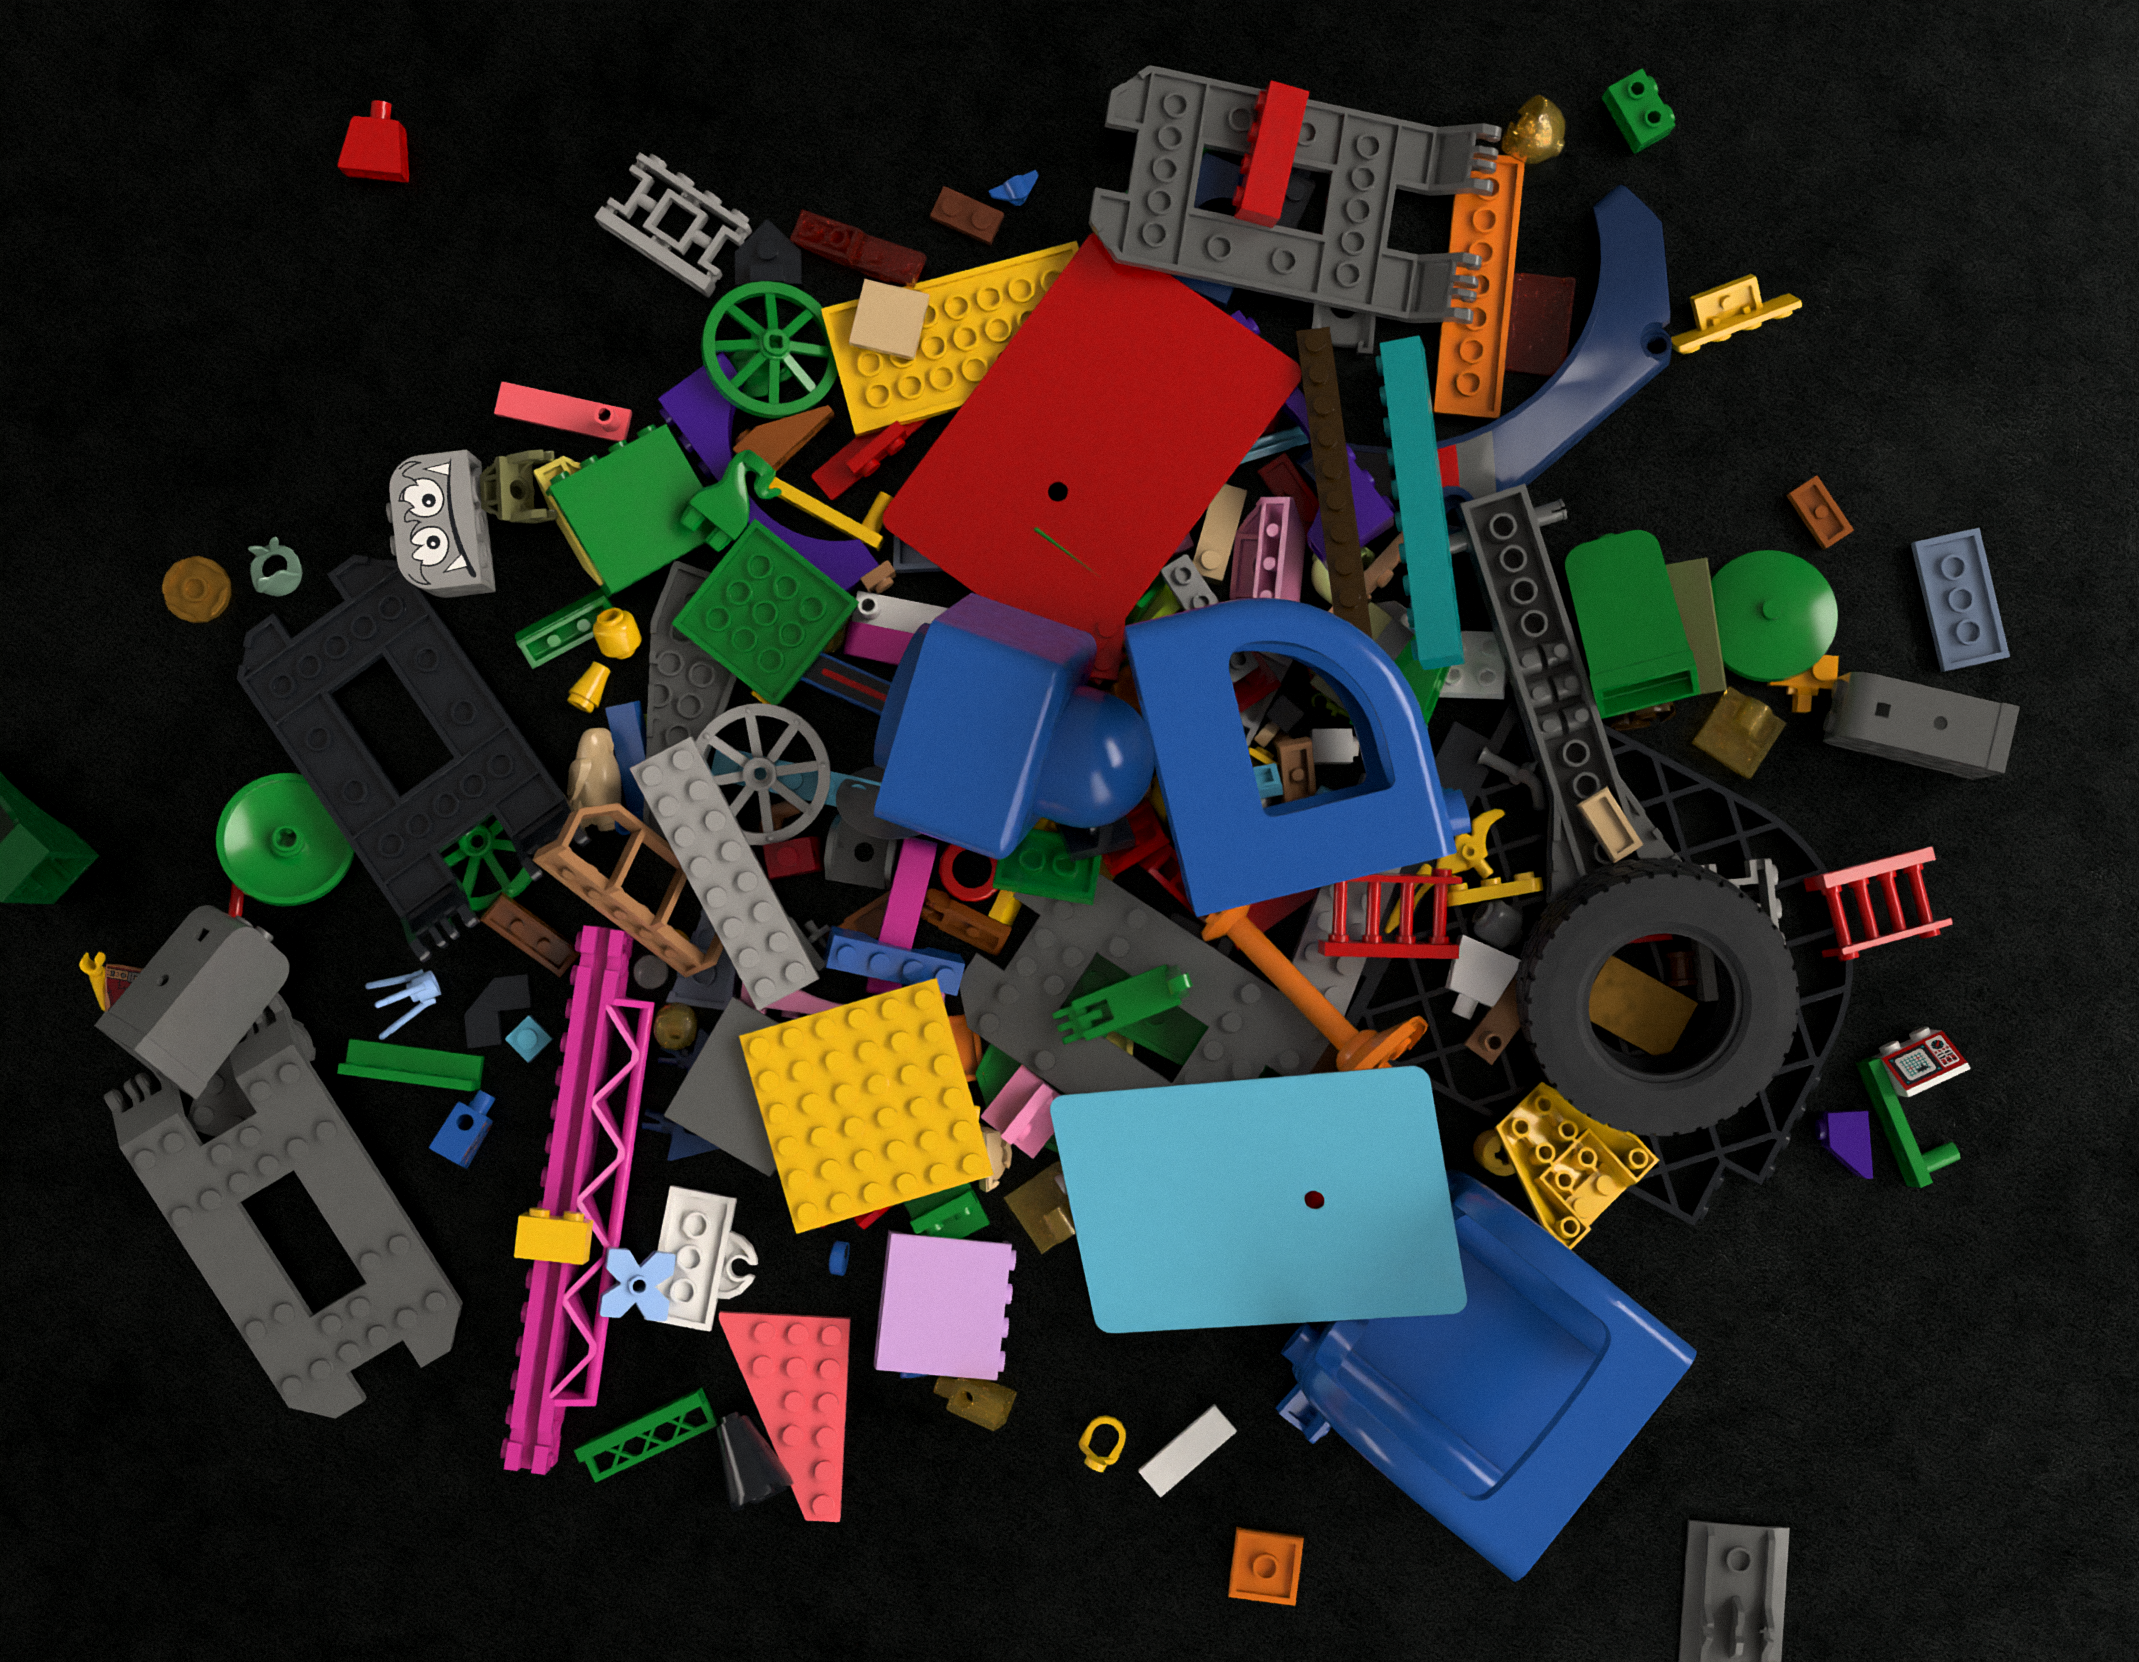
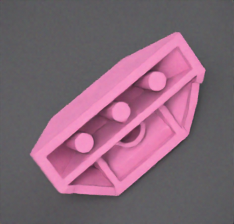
M1261 497L1256 503L1257 506L1246 517L1235 534L1229 599L1275 598L1300 602L1306 535L1294 498Z

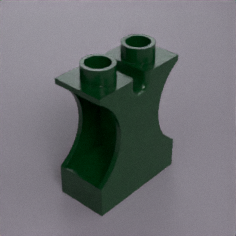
M0 772V902L55 904L99 855L72 829L48 815L24 796Z

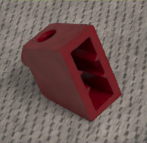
M810 836L762 845L760 848L764 872L769 881L825 870L823 837Z

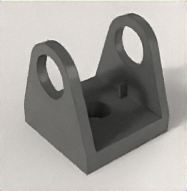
M836 814L830 826L824 856L825 879L890 890L897 865L901 839H882L866 835L850 826L840 814ZM861 843H869L874 849L872 859L867 862H861L855 856V849Z

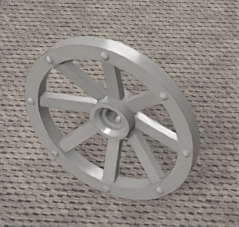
M764 703L738 706L716 717L706 726L696 740L703 756L710 744L744 768L740 772L714 776L718 785L745 781V787L730 806L735 816L752 793L758 791L763 833L743 830L750 845H766L782 842L794 837L809 826L823 808L831 782L829 756L816 730L795 712L781 706ZM756 715L774 717L790 724L767 757H763ZM743 717L746 720L753 757L751 760L716 736L723 727ZM797 731H799L809 742L816 761L776 766L775 762ZM762 767L766 770L767 776L765 779L758 780L755 778L756 768ZM818 771L817 789L811 804L780 782L777 777ZM770 787L804 813L792 824L774 831L769 796Z

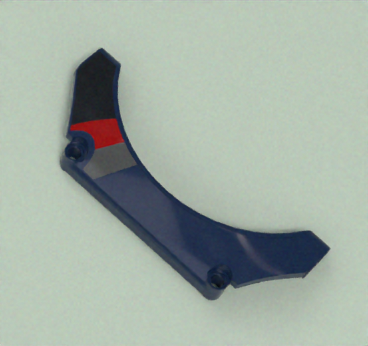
M1618 185L1593 206L1601 252L1599 284L1591 314L1582 335L1568 358L1533 396L1513 411L1474 431L1437 442L1448 535L1459 532L1460 526H1451L1448 522L1452 518H1456L1455 509L1460 504L1522 484L1529 485L1669 365L1672 353V340L1669 334L1662 329L1670 323V304L1662 222L1625 186ZM1658 347L1663 349L1664 352L1652 354L1649 350ZM1346 442L1356 456L1354 462L1361 471L1366 469L1376 483L1374 489L1380 496L1386 495L1395 507V512L1400 511L1399 500L1394 501L1391 488V480H1396L1395 469H1390L1387 449L1392 447L1356 445ZM1310 447L1294 461V465L1317 491L1312 448Z

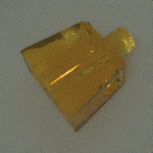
M939 1376L934 1388L935 1394L949 1399L946 1407L948 1411L992 1431L1006 1424L1017 1394L1016 1391L984 1379L958 1377L955 1380L948 1376ZM967 1391L972 1395L973 1402L967 1398Z

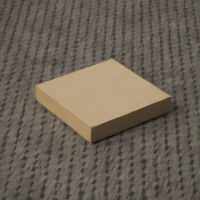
M864 279L849 345L914 360L930 295Z

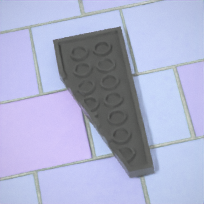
M676 560L673 562L651 619L646 759L689 737H693L696 741L710 722L726 712L738 680L736 675L671 624L711 574ZM710 744L704 754L706 762L712 748ZM644 797L643 823L667 840Z

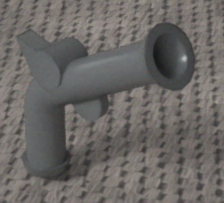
M1487 747L1484 748L1477 764H1485L1509 776L1510 782L1515 785L1521 782L1528 785L1534 810L1543 811L1548 807L1543 784L1538 776L1533 773L1539 761L1525 762L1520 767L1491 753Z

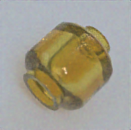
M678 1001L669 1002L656 1013L653 1026L654 1037L666 1049H684L696 1037L698 1020L694 1010L686 1003Z

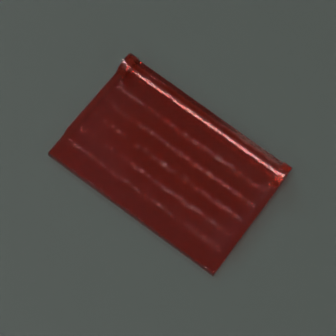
M1514 273L1504 371L1552 377L1567 359L1576 284L1575 278Z

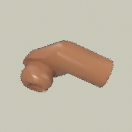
M787 800L771 805L774 831L781 829L785 818L801 813L797 807ZM762 819L759 824L760 833H763Z

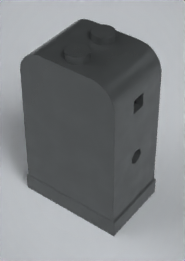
M1850 672L1838 677L1834 681L1831 690L1832 704L1823 725V730L1825 731L1823 742L1849 750L1954 774L1971 780L2005 773L2020 706L1998 703L1866 672Z
M200 906L187 916L111 1009L105 1012L94 1026L157 1076L197 1099L207 1087V1082L283 986L289 974V962L286 956L270 943L274 939L273 936L261 927L257 926L254 929L248 921L239 915H236L234 918L214 906Z

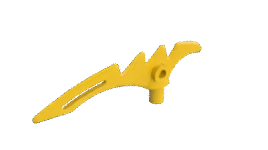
M1494 809L1475 818L1471 823L1472 835L1470 836L1465 833L1455 836L1457 853L1438 858L1436 868L1452 869V874L1474 867L1483 880L1491 875L1494 871L1484 860L1488 855L1485 844L1486 835L1490 826L1497 819L1503 817L1505 812ZM1424 864L1416 874H1431L1432 867L1429 864ZM1424 883L1414 896V909L1422 896L1434 883ZM1400 898L1384 929L1386 933H1390L1399 926Z

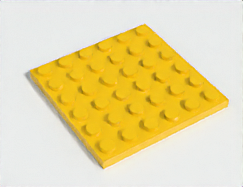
M937 978L739 1036L796 1234L994 1175Z

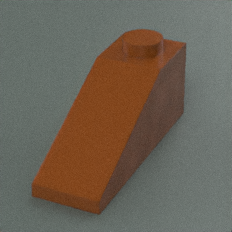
M827 405L756 426L752 431L747 429L736 438L735 443L737 445L733 448L735 454L749 449L777 471L836 416L830 406Z

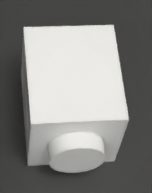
M1352 728L1312 729L1309 731V738L1312 740L1314 765L1350 764L1353 762V756H1358L1359 743L1357 736L1352 735Z

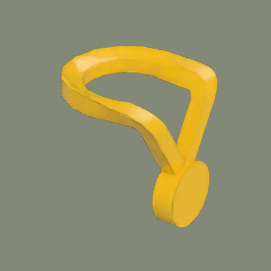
M1106 1415L1093 1419L1079 1440L1080 1449L1087 1455L1084 1463L1098 1472H1104L1107 1464H1114L1118 1460L1125 1443V1428L1115 1417ZM1101 1424H1110L1119 1433L1118 1443L1108 1457H1097L1088 1447L1094 1429Z

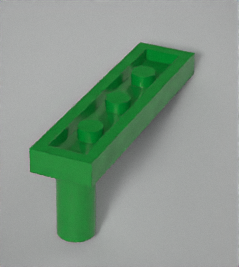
M1865 1058L1856 1062L1855 1064L1908 1187L1922 1188L1933 1183L1929 1173L1960 1160V1153L1953 1142H1948L1921 1154L1881 1058Z

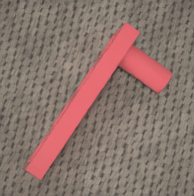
M502 381L494 412L499 417L617 443L627 439L633 413L625 408Z

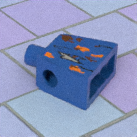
M478 1089L468 1106L458 1102L429 1148L467 1169L493 1124V1121L486 1117V1114L495 1098ZM472 1118L474 1121L473 1126L469 1130H464L465 1121Z

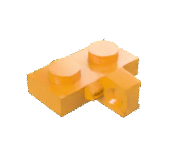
M1824 655L1819 662L1805 673L1789 680L1767 682V686L1786 687V694L1793 695L1792 712H1810L1812 696H1818L1819 689L1832 690L1833 683L1837 679L1839 656Z

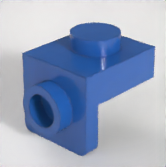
M1298 1383L1276 1407L1278 1413L1300 1429L1312 1444L1320 1437L1325 1436L1331 1428L1305 1398Z

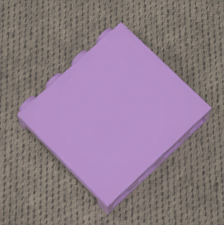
M888 1230L873 1364L875 1369L997 1380L998 1372H1003L1005 1365V1351H1000L1002 1338H1007L1009 1329V1318L1004 1317L1005 1304H1011L1013 1287L1012 1284H1008L1009 1270L1014 1271L1016 1264V1250H1011L1012 1244L1008 1241H1003L1002 1243L906 1234L902 1231Z

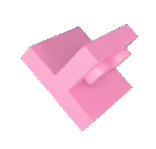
M1021 1065L984 1111L981 1118L1001 1133L1000 1137L1010 1145L1014 1143L1033 1159L1054 1133L1050 1106L1052 1101L1062 1094L1033 1071Z

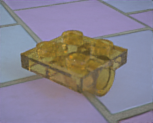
M1728 687L1692 741V744L1744 778L1751 779L1787 723L1773 715V711L1764 703L1750 696L1746 697L1734 688Z
M1060 1159L1004 1197L1042 1254L1076 1232L1068 1193L1065 1195L1055 1180V1177L1063 1172Z

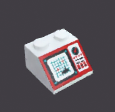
M1928 1027L1911 1032L1909 1034L1911 1039L1899 1044L1898 1041H1892L1879 1048L1881 1053L1871 1057L1881 1058L1896 1095L1905 1097L1913 1096L1970 1069L1967 1061L1942 1030H1929Z

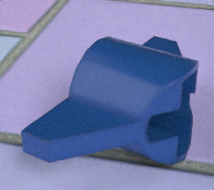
M1034 170L1023 176L1017 175L1007 180L1003 185L989 190L991 198L1009 201L1015 206H1020L1026 201L1038 178V174Z

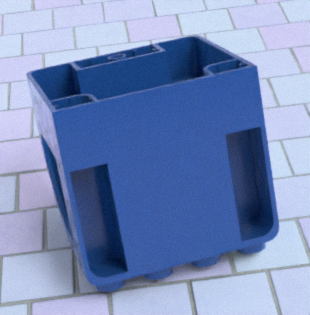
M1243 598L1219 602L1124 627V643L1143 720L1153 741L1156 774L1187 900L1196 917L1457 853L1453 836L1471 832L1470 817L1461 789L1453 790L1452 787L1444 789L1441 786L1428 729L1421 707L1410 684L1390 656L1373 639L1350 622L1331 612L1305 603L1275 598ZM1243 651L1276 653L1300 662L1319 675L1339 697L1353 723L1366 772L1365 780L1359 785L1263 808L1229 672V660L1232 653Z
M1451 1169L1446 1171L1467 1294L1465 1308L1455 1314L1323 1321L1317 1329L1304 1322L1287 1341L1281 1354L1292 1362L1293 1375L1305 1398L1341 1437L1428 1513L1512 1581L1516 1582L1524 1577L1686 1373L1693 1363L1697 1351L1590 1264L1499 1194L1466 1173Z

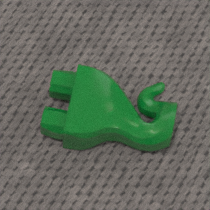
M749 449L734 456L729 462L723 478L718 483L700 489L687 502L688 507L679 521L692 532H695L704 519L715 528L704 542L716 552L722 550L730 541H735L747 526L750 503L745 474L748 471L756 475L754 491L759 498L771 499L782 493L779 488L769 489V485L775 478L776 471L765 460Z

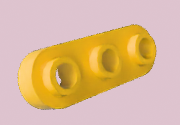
M1533 871L1515 874L1514 882L1501 883L1500 877L1480 880L1481 887L1468 889L1467 883L1448 886L1447 907L1543 891L1542 877L1535 878Z

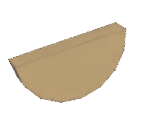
M987 1126L980 1128L994 1175L979 1179V1187L985 1192L990 1191L1000 1183L997 1180L1003 1174L1005 1167L1009 1169L1012 1157L1011 1145L1000 1137L1001 1133Z

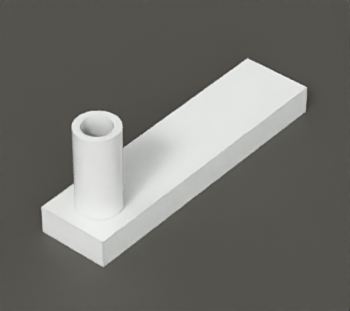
M858 591L856 600L859 601V604L853 613L852 621L915 634L923 623L931 624L937 616L949 608Z

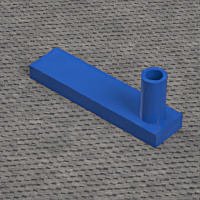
M635 701L605 709L621 774L627 809L643 822L644 795L629 769L646 759L647 729L641 702ZM615 821V829L619 834H630L627 829Z

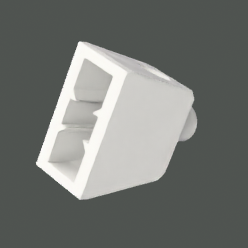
M1458 935L1455 944L1460 945L1459 959L1451 960L1445 988L1459 994L1452 1013L1471 1020L1478 1002L1494 1007L1517 972L1519 961L1521 962L1522 960L1465 935Z

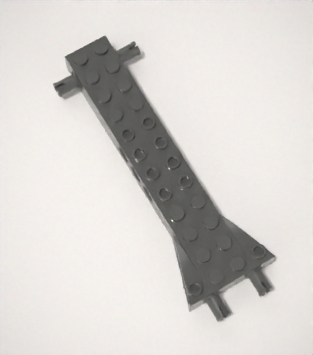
M1522 484L1460 504L1455 509L1460 526L1459 532L1449 534L1448 536L1451 555L1463 551L1469 554L1535 762L1539 761L1537 769L1549 803L1545 880L1546 904L1550 902L1554 904L1557 900L1555 897L1567 886L1569 888L1573 887L1574 881L1586 874L1591 876L1594 874V870L1606 865L1615 866V863L1610 861L1576 807L1577 804L1604 787L1609 789L1643 843V846L1617 862L1633 859L1635 862L1638 861V858L1656 857L1658 860L1670 858L1681 861L1677 854H1674L1665 842L1660 830L1655 828L1644 813L1646 811L1619 776L1539 528L1557 521L1567 520L1566 509L1552 513L1564 507V502L1562 499H1557L1554 502L1533 508L1526 485Z

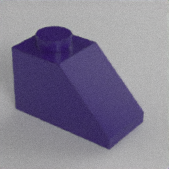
M1861 1109L1818 1111L1819 1119L1815 1121V1134L1817 1139L1821 1140V1145L1856 1176L1873 1179L1868 1111Z

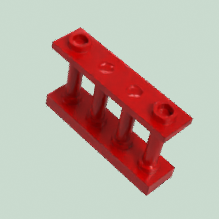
M1933 847L1911 850L1803 879L1807 892L1821 890L1822 896H1826L1838 942V947L1823 950V957L1838 956L1839 961L1850 960L1859 957L1858 951L1917 934H1919L1920 939L1940 935L1939 928L1953 925L1951 918L1933 921L1921 874V870L1924 869L1922 863L1936 860ZM1902 869L1903 874L1907 873L1920 924L1907 928L1894 877L1897 876L1895 870ZM1875 876L1876 881L1881 883L1893 929L1892 932L1881 935L1878 932L1867 889V884H1870L1868 877ZM1848 883L1849 888H1853L1866 939L1856 942L1851 941L1839 894L1842 891L1841 885Z
M1431 868V874L1375 873L1335 883L1332 933L1328 935V939H1318V953L1323 956L1459 959L1460 945L1449 942V937L1446 936L1448 884H1462V877L1452 875V869ZM1348 881L1367 882L1366 933L1362 934V940H1349V934H1346ZM1381 882L1401 883L1399 935H1395V941H1383V935H1379ZM1415 883H1434L1432 936H1429L1428 941H1416V936H1413Z

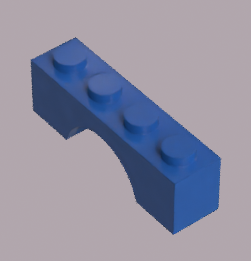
M835 926L830 928L823 955L827 968L909 986L937 978L941 993L955 996L958 994L965 967L961 954L930 947L911 949L895 946L876 940L863 932Z

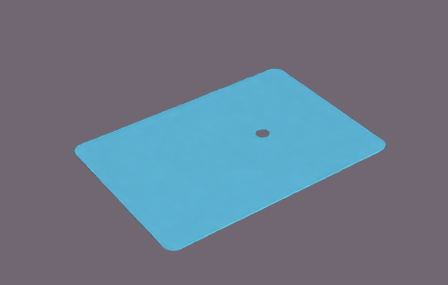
M1402 1066L1068 1094L1056 1097L1051 1103L1050 1113L1093 1315L1097 1326L1107 1333L1444 1315L1458 1313L1466 1306L1467 1294L1431 1081L1426 1071L1420 1067ZM1310 1191L1321 1193L1325 1200L1324 1205L1318 1209L1308 1207L1304 1201L1306 1193Z

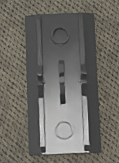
M1688 1519L1678 1662H1781L1789 1527L1715 1523Z

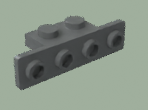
M1188 555L1181 556L1159 572L1183 611L1219 603L1216 595L1210 590ZM1251 651L1232 653L1229 660V672L1232 683L1238 681L1259 666Z

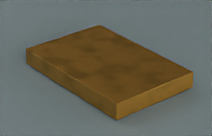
M1611 955L1602 965L1593 982L1589 999V1016L1591 1022L1652 1056L1670 1053L1673 1050L1698 1003Z

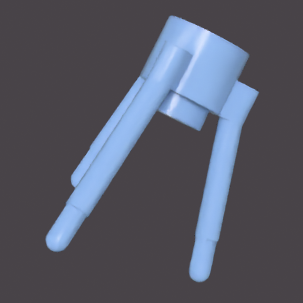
M421 969L412 974L366 983V989H373L410 982L406 984L407 989L375 1002L376 1008L391 1004L408 996L411 997L413 1002L421 1001L380 1033L378 1036L380 1040L395 1032L426 1007L437 1003L435 997L441 995V990L431 970L423 972Z

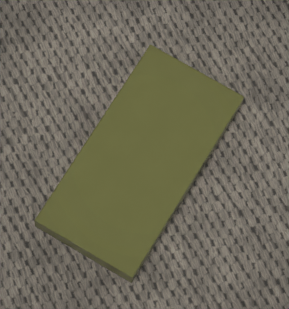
M1708 558L1668 564L1666 569L1689 648L1693 651L1701 694L1725 691L1727 687Z

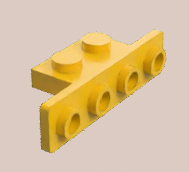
M1752 274L1691 296L1689 298L1697 328L1671 337L1672 349L1682 354L1692 353L1699 350L1700 345L1710 341H1724L1731 337V333L1736 331L1756 329L1762 325L1761 322L1768 319L1787 317L1793 313L1792 310L1802 307L1801 299L1791 294H1785L1762 303L1757 278Z

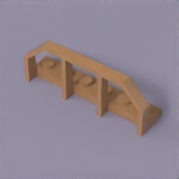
M619 803L575 810L569 814L557 840L536 851L532 859L535 863L685 978L717 964L724 946L716 932L705 955L698 946L687 941L671 925L667 924L687 880V876L670 844ZM609 815L632 833L610 880L599 873L596 867L577 856L569 847V843L581 819ZM642 842L677 869L656 916L645 905L638 903L625 893L621 887Z

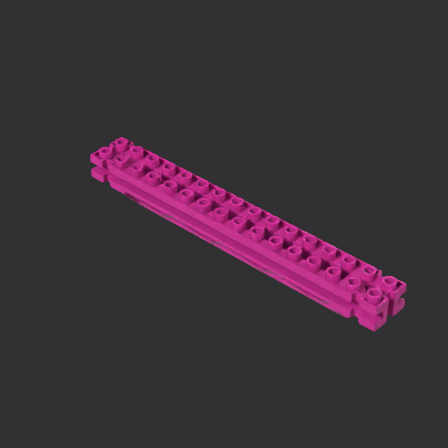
M584 925L583 932L578 931L575 951L581 952L580 964L573 965L570 984L575 985L573 999L569 998L567 1001L565 1018L570 1019L568 1032L563 1033L560 1051L565 1053L563 1066H558L555 1079L556 1086H560L558 1100H553L550 1118L555 1120L553 1133L548 1134L545 1151L550 1154L549 1165L543 1168L540 1185L545 1187L543 1201L539 1200L537 1208L550 1209V1215L563 1216L564 1211L585 1213L584 1219L593 1220L592 1230L604 1247L603 1255L578 1281L580 1264L534 1260V1267L529 1268L527 1272L526 1288L530 1289L529 1301L524 1302L521 1311V1322L525 1323L524 1335L519 1336L516 1345V1356L520 1357L519 1369L514 1370L511 1379V1390L515 1391L514 1403L509 1404L506 1413V1424L510 1425L511 1434L509 1438H504L501 1447V1458L505 1459L504 1469L518 1471L520 1468L532 1469L531 1473L545 1475L550 1470V1467H553L558 1462L561 1441L560 1432L562 1422L564 1421L565 1407L596 1406L609 1321V1317H602L598 1313L600 1294L613 1286L615 1277L604 1267L606 1250L608 1247L620 1246L655 1002L625 997L629 975V959L632 955L634 938L622 929ZM622 1006L640 1008L636 1037ZM614 1025H616L631 1049L632 1056L631 1061L606 1084ZM631 1073L621 1134L607 1098ZM601 1122L616 1145L618 1153L617 1159L592 1182ZM617 1169L607 1231L593 1194ZM603 1266L593 1328L579 1291ZM571 1320H573L588 1342L589 1352L563 1379ZM588 1364L584 1393L565 1388Z

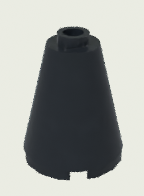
M739 1411L720 1419L722 1425L717 1427L716 1430L728 1504L731 1512L744 1509L743 1504L749 1501L753 1504L759 1503L786 1490L787 1486L794 1484L791 1475L748 1415L741 1416Z

